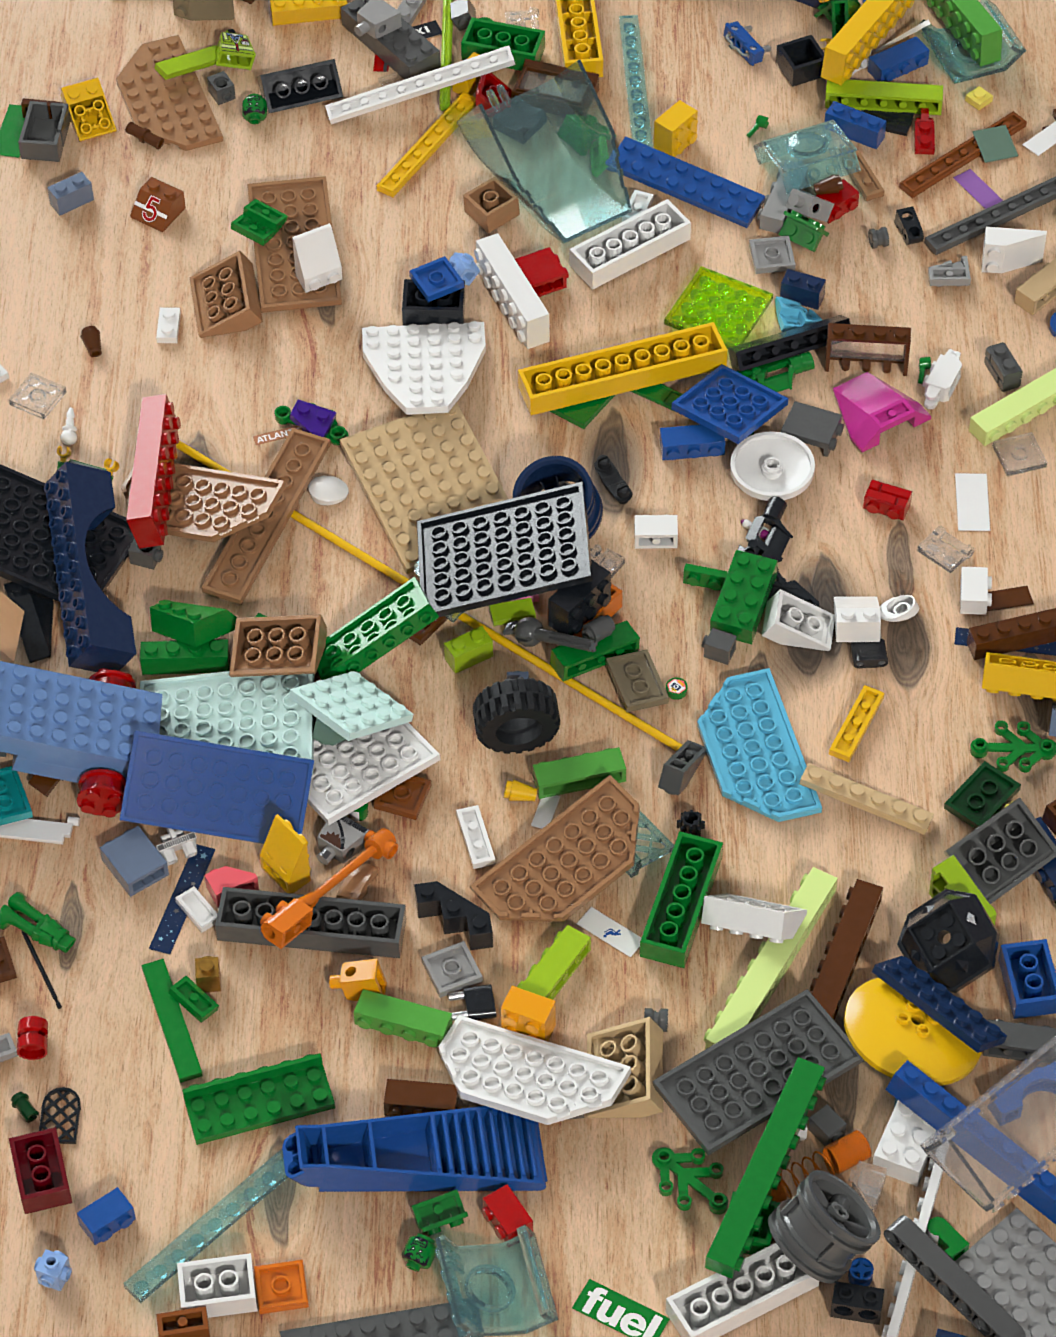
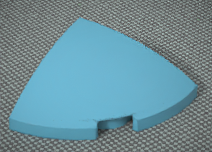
M776 296V314L782 332L815 323L822 319L813 310L809 309L808 311L800 306L801 303Z

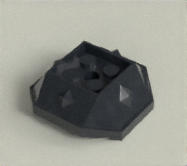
M945 889L907 915L897 945L903 956L910 959L912 964L920 970L926 971L933 980L943 984L948 991L957 993L995 968V956L1000 934L977 895ZM950 933V941L944 944L943 937Z

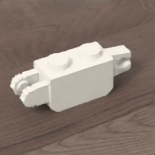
M949 349L945 355L940 354L937 362L933 361L930 375L925 376L922 385L925 387L924 396L926 399L924 407L927 409H935L939 401H949L961 378L962 363L960 361V352Z

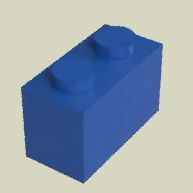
M118 1187L77 1212L79 1225L94 1245L107 1241L115 1232L129 1227L136 1220L133 1206Z

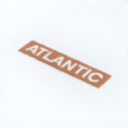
M297 425L253 436L255 445H260L287 438L292 428L302 430V428Z

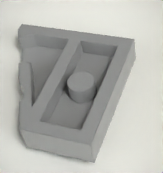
M962 256L961 261L953 264L950 260L941 265L929 267L928 277L930 286H970L971 277L967 256Z

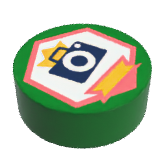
M671 678L667 681L666 692L669 698L679 700L687 695L688 685L684 679Z

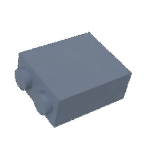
M139 826L125 831L121 836L107 841L103 846L99 847L102 861L130 897L169 875L167 861Z

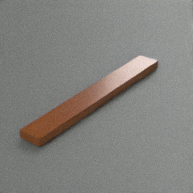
M1013 111L987 128L1006 125L1010 136L1025 128L1027 121ZM971 137L900 182L899 188L913 199L982 155L975 137Z

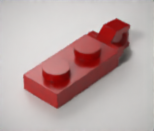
M921 108L920 118H916L915 154L934 155L935 125L934 119L929 118V108Z

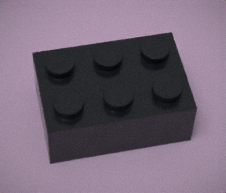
M404 279L402 301L403 326L411 324L429 325L431 323L449 324L452 322L464 324L465 280H463L464 288L428 302L412 279Z
M592 559V582L558 589L548 599L549 626L557 632L569 635L577 634L588 620H592L602 607H606L611 600V572Z

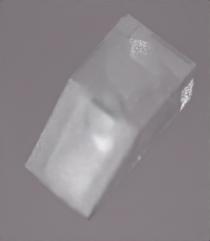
M859 1161L857 1169L852 1168L848 1182L852 1183V1188L862 1197L875 1215L886 1181L887 1168Z

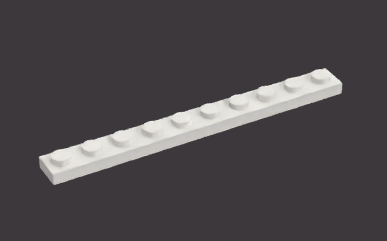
M506 46L325 105L332 125L513 66L515 62L510 46Z
M943 1135L936 1137L934 1150L937 1151L936 1157L931 1156L928 1170L932 1171L931 1176L925 1177L922 1191H926L925 1198H919L917 1212H920L919 1219L914 1218L913 1220L924 1233H926L927 1225L932 1215L951 1141ZM902 1260L899 1274L903 1275L902 1281L896 1282L893 1296L897 1297L896 1303H890L887 1317L891 1318L889 1325H884L882 1337H898L916 1273V1269L905 1260Z

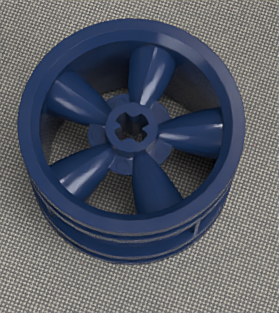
M564 456L543 457L528 465L516 480L513 498L541 492L543 489L558 488L561 481L583 482L589 539H591L601 524L603 503L585 468L577 461Z

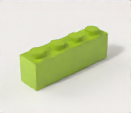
M567 925L563 931H559L556 934L552 946L544 950L539 963L531 967L526 980L521 981L517 987L553 1000L590 952L591 937Z

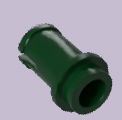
M18 1092L11 1098V1105L13 1108L18 1109L27 1123H30L37 1118L39 1112L36 1111L28 1100V1094Z

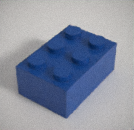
M1047 939L1001 945L998 962L1013 1018L1056 1014V972Z

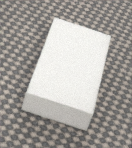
M194 886L175 897L176 903L201 933L215 925L217 912Z

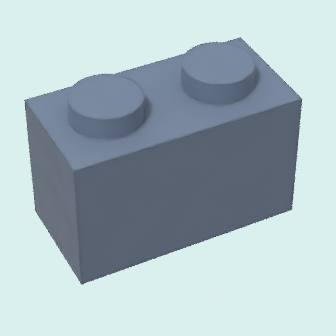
M83 172L47 187L50 205L59 216L94 200L92 183Z

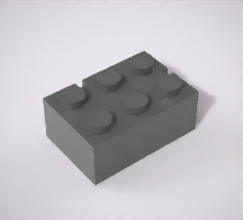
M29 102L18 141L21 159L60 162L71 122L68 104L51 103L52 119H50L47 102Z

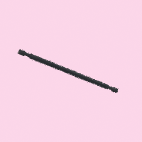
M22 931V935L51 996L55 1000L57 1008L61 1009L62 1005L58 1001V997L28 935Z

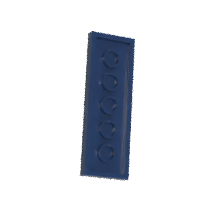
M899 956L874 965L872 973L977 1053L1005 1042L1007 1035L997 1025L990 1023L980 1012L966 1005L963 999L953 995L943 984L933 980L926 971L920 970L912 964V961L907 957Z

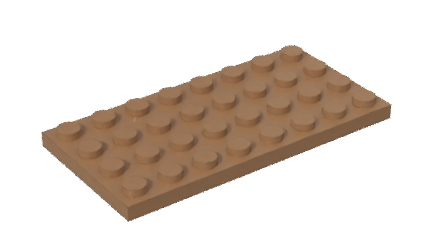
M326 176L247 184L249 203L257 199L288 216L281 229L264 246L253 241L261 313L342 305L339 281L305 293L295 272L292 237L329 223L332 227Z

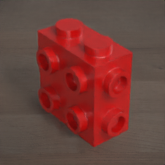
M550 247L515 259L538 297L567 288L568 271L565 267H562L558 255L554 254Z

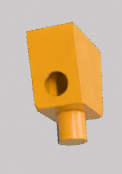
M378 959L345 962L342 964L341 975H330L329 977L330 988L342 989L347 1000L358 1001L363 989L383 995L386 993L387 982Z

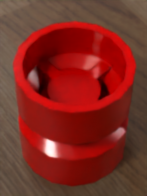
M27 1016L18 1021L19 1038L17 1039V1054L19 1057L27 1060L44 1058L48 1050V1021L39 1016Z

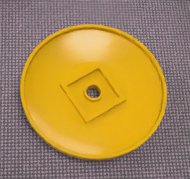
M880 978L870 980L858 987L847 1002L844 1012V1027L850 1043L869 1065L888 1077L892 1078L908 1060L938 1085H949L969 1075L979 1061L982 1052L977 1053ZM912 1021H917L920 1024L916 1025Z

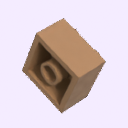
M495 176L463 195L465 213L487 233L492 232L520 215L518 197Z

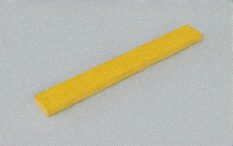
M462 92L376 185L377 191L393 198L476 108V97Z

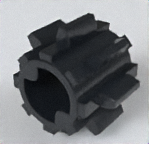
M685 811L681 813V820H677V828H680V832L701 836V829H705V821L702 820V814L698 811Z

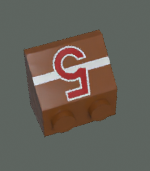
M151 177L140 188L130 217L158 231L164 232L186 208L184 191Z

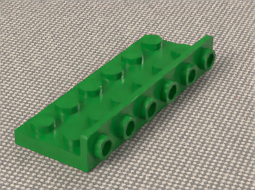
M415 576L326 637V646L317 668V672L322 680L350 671L359 673L439 617Z
M320 1053L315 1055L308 1054L303 1058L292 1061L285 1060L280 1064L269 1067L262 1066L257 1070L246 1073L239 1072L234 1076L223 1079L216 1078L211 1082L200 1085L193 1084L182 1090L196 1145L335 1109V1102Z

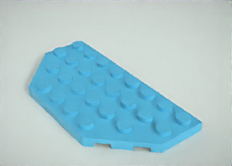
M770 668L727 677L719 693L715 694L708 705V709L697 721V727L722 796L777 822L822 813V805L817 792L799 784L807 766Z

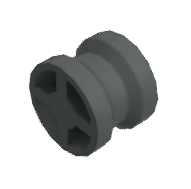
M881 227L879 230L869 229L868 238L872 249L880 245L883 247L889 246V234L886 227Z

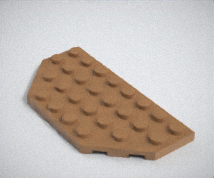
M179 35L142 44L116 78L117 86L132 122L142 128L150 129L151 133L164 139V144L170 145L172 143L185 151L223 142V135L195 71L165 80L154 69L155 64L187 54Z
M174 463L175 474L172 475L173 489L170 491L172 502L168 507L170 519L167 520L166 524L168 535L214 543L269 518L287 487L286 483L283 480ZM133 469L121 487L127 502H129Z
M609 775L470 885L471 890L499 920L566 921L634 866L640 813L639 803Z

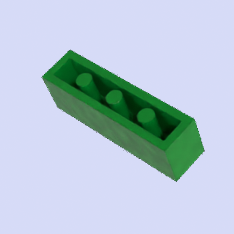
M626 620L615 624V630L612 634L597 642L598 645L594 653L562 645L551 649L550 665L564 682L605 666L606 658L639 651L640 637Z
M228 639L211 640L197 647L180 641L141 642L140 663L142 675L230 671Z

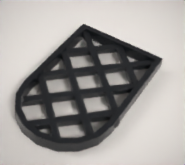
M56 1088L44 1097L41 1107L39 1131L42 1128L44 1130L48 1129L45 1125L52 1121L56 1125V1129L59 1128L63 1132L58 1137L60 1144H76L81 1110L80 1098L70 1088ZM57 1093L60 1097L53 1101L50 1097ZM70 1093L76 1097L72 1101L66 1098ZM63 1099L67 1105L60 1109L57 1103ZM47 1100H48L51 1104H49V1105L45 1108L46 1102H47ZM76 1101H78L77 1108L73 1105ZM54 1106L58 1111L51 1116L47 1111ZM71 1107L75 1112L67 1116L63 1111ZM45 1114L48 1117V1119L43 1122ZM62 1114L65 1119L58 1123L54 1118ZM75 1115L76 1124L71 1120V1118H73ZM69 1121L73 1126L66 1131L62 1125ZM75 1129L73 1138L69 1133Z

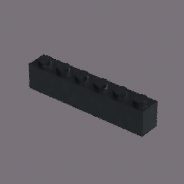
M838 315L728 348L731 366L733 369L741 372L827 345L828 323L850 324V319ZM832 341V344L838 343V342H841V341Z

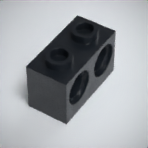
M835 1281L830 1317L880 1325L885 1289Z

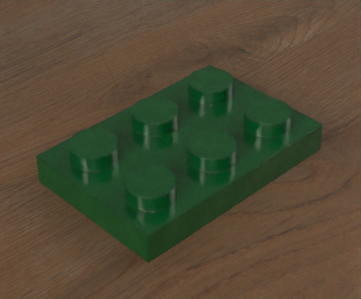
M984 761L944 803V809L976 829L1000 812L1006 803L1019 792L1021 784Z

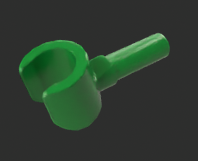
M759 115L754 127L747 133V137L750 138L759 127L766 129L769 125V118Z
M921 357L919 360V384H923L925 369L931 368L930 357Z

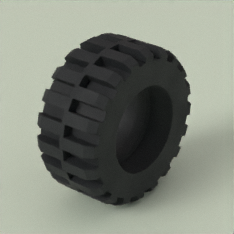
M517 677V679L511 680V678L504 679L503 682H495L491 687L487 686L483 689L482 693L478 694L473 703L477 738L485 747L498 753L503 751L504 754H510L511 752L518 754L522 753V751H532L536 747L540 748L546 742H550L559 730L560 715L556 694L550 686L540 680L537 682L534 678L524 679L523 677Z

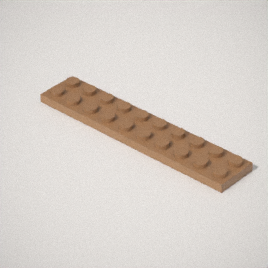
M295 428L291 429L264 477L285 481L286 489L269 518L231 535L202 586L203 593L242 605L331 445L330 439Z

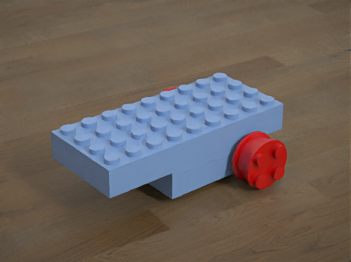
M0 661V752L13 754L12 770L78 783L80 791L77 794V804L82 812L108 818L115 817L116 814L121 812L135 730L159 734L162 694L136 689V682L132 675L117 670L102 668L91 675L89 679Z

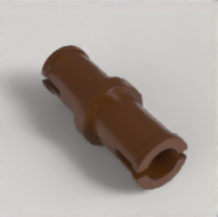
M129 122L126 126L125 132L138 138L139 142L147 143L158 150L163 146L164 139L151 133L150 129L142 128L133 122Z

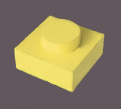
M978 86L966 94L965 101L977 110H981L993 101V95Z

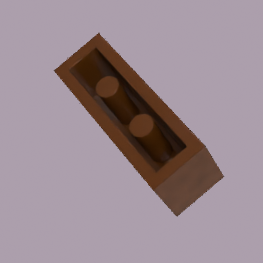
M387 1079L383 1103L384 1115L392 1117L454 1110L458 1107L459 1094L454 1084Z

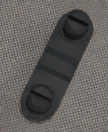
M598 456L597 461L594 463V468L599 474L602 483L620 504H626L632 498L633 493L622 479L608 456Z

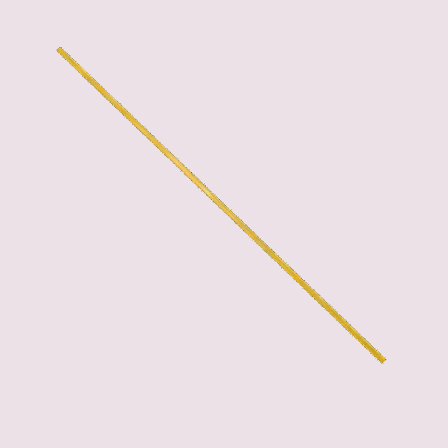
M180 440L176 444L177 449L208 468L231 472ZM294 510L292 513V519L401 585L410 580ZM464 612L451 614L474 629L483 626L492 640L563 682L550 664ZM571 678L563 682L673 750L678 751L682 746L681 743L633 714L626 712L623 708L575 679Z

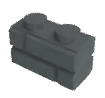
M1002 342L987 347L984 363L996 383H998L1001 391L1005 392L1021 386L1023 371L1007 345Z

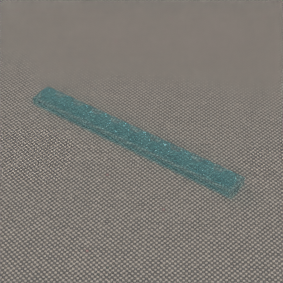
M638 15L619 16L631 139L653 148Z
M283 1150L278 1151L123 1283L124 1288L138 1302L142 1303L178 1272L177 1263L191 1261L288 1177L285 1174Z

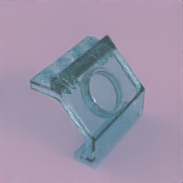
M981 0L980 3L1003 29L1000 61L980 67L971 58L968 51L963 49L958 39L954 38L953 33L949 29H938L932 24L922 28L921 34L954 84L1004 72L1027 51L998 7L990 0Z
M834 120L770 138L753 146L759 165L770 161L776 164L787 194L791 193L793 188L800 190L813 186L814 183L832 174H840V177L861 171L855 152L857 151L856 147Z
M526 1225L517 1228V1237L499 1244L458 1246L445 1235L435 1238L437 1245L435 1253L440 1262L441 1276L447 1289L446 1296L451 1305L452 1319L459 1337L527 1334L559 1320L536 1235Z

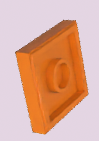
M303 1259L254 1266L260 1314L309 1307Z

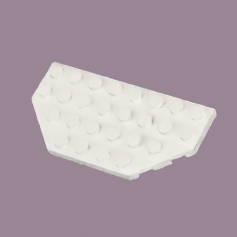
M461 1015L457 1017L438 1046L439 1054L461 1099L546 1125L612 1106L631 1074V1066Z

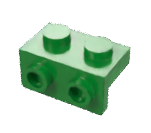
M457 1189L410 1206L420 1234L426 1232L428 1236L442 1232L440 1227L449 1224L450 1228L464 1224L463 1219L468 1217Z

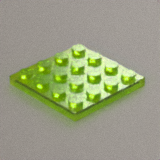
M701 266L665 317L664 324L678 330H683L714 322L728 349L745 342L772 302L773 293Z

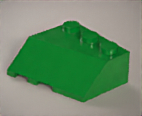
M161 600L158 604L150 607L151 628L153 632L194 647L235 630L237 617L227 609L173 602L170 600Z

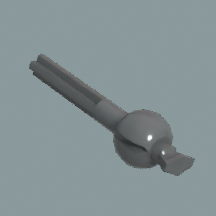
M525 617L520 621L509 622L503 630L504 635L514 634L518 643L525 647H533L542 641L594 653L598 645L597 641L544 629L541 622L534 617Z

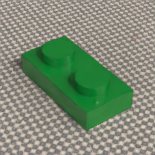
M686 563L683 583L721 591L728 572Z
M187 976L183 977L169 989L168 993L201 1023L218 1011L219 1005Z

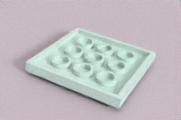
M355 671L290 689L288 696L347 741L412 722L414 715L404 705L399 704L389 694L381 691L375 684L369 682L360 673Z

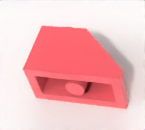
M224 866L219 869H213L204 875L206 888L217 907L220 904L223 887L259 890L258 877L255 873Z

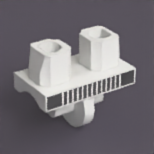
M166 828L168 834L160 836L162 842L165 843L156 846V849L167 861L168 866L178 862L175 851L182 849L186 858L197 855V837L195 832L184 835L181 830L174 831V829Z

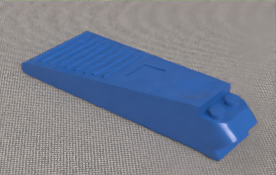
M487 1106L323 1125L295 1126L296 1132L289 1135L284 1140L282 1146L286 1176L300 1185L318 1187L319 1192L454 1191L456 1189L458 1191H496L507 1184L512 1191H541L546 1189V1182L548 1181L539 1123Z

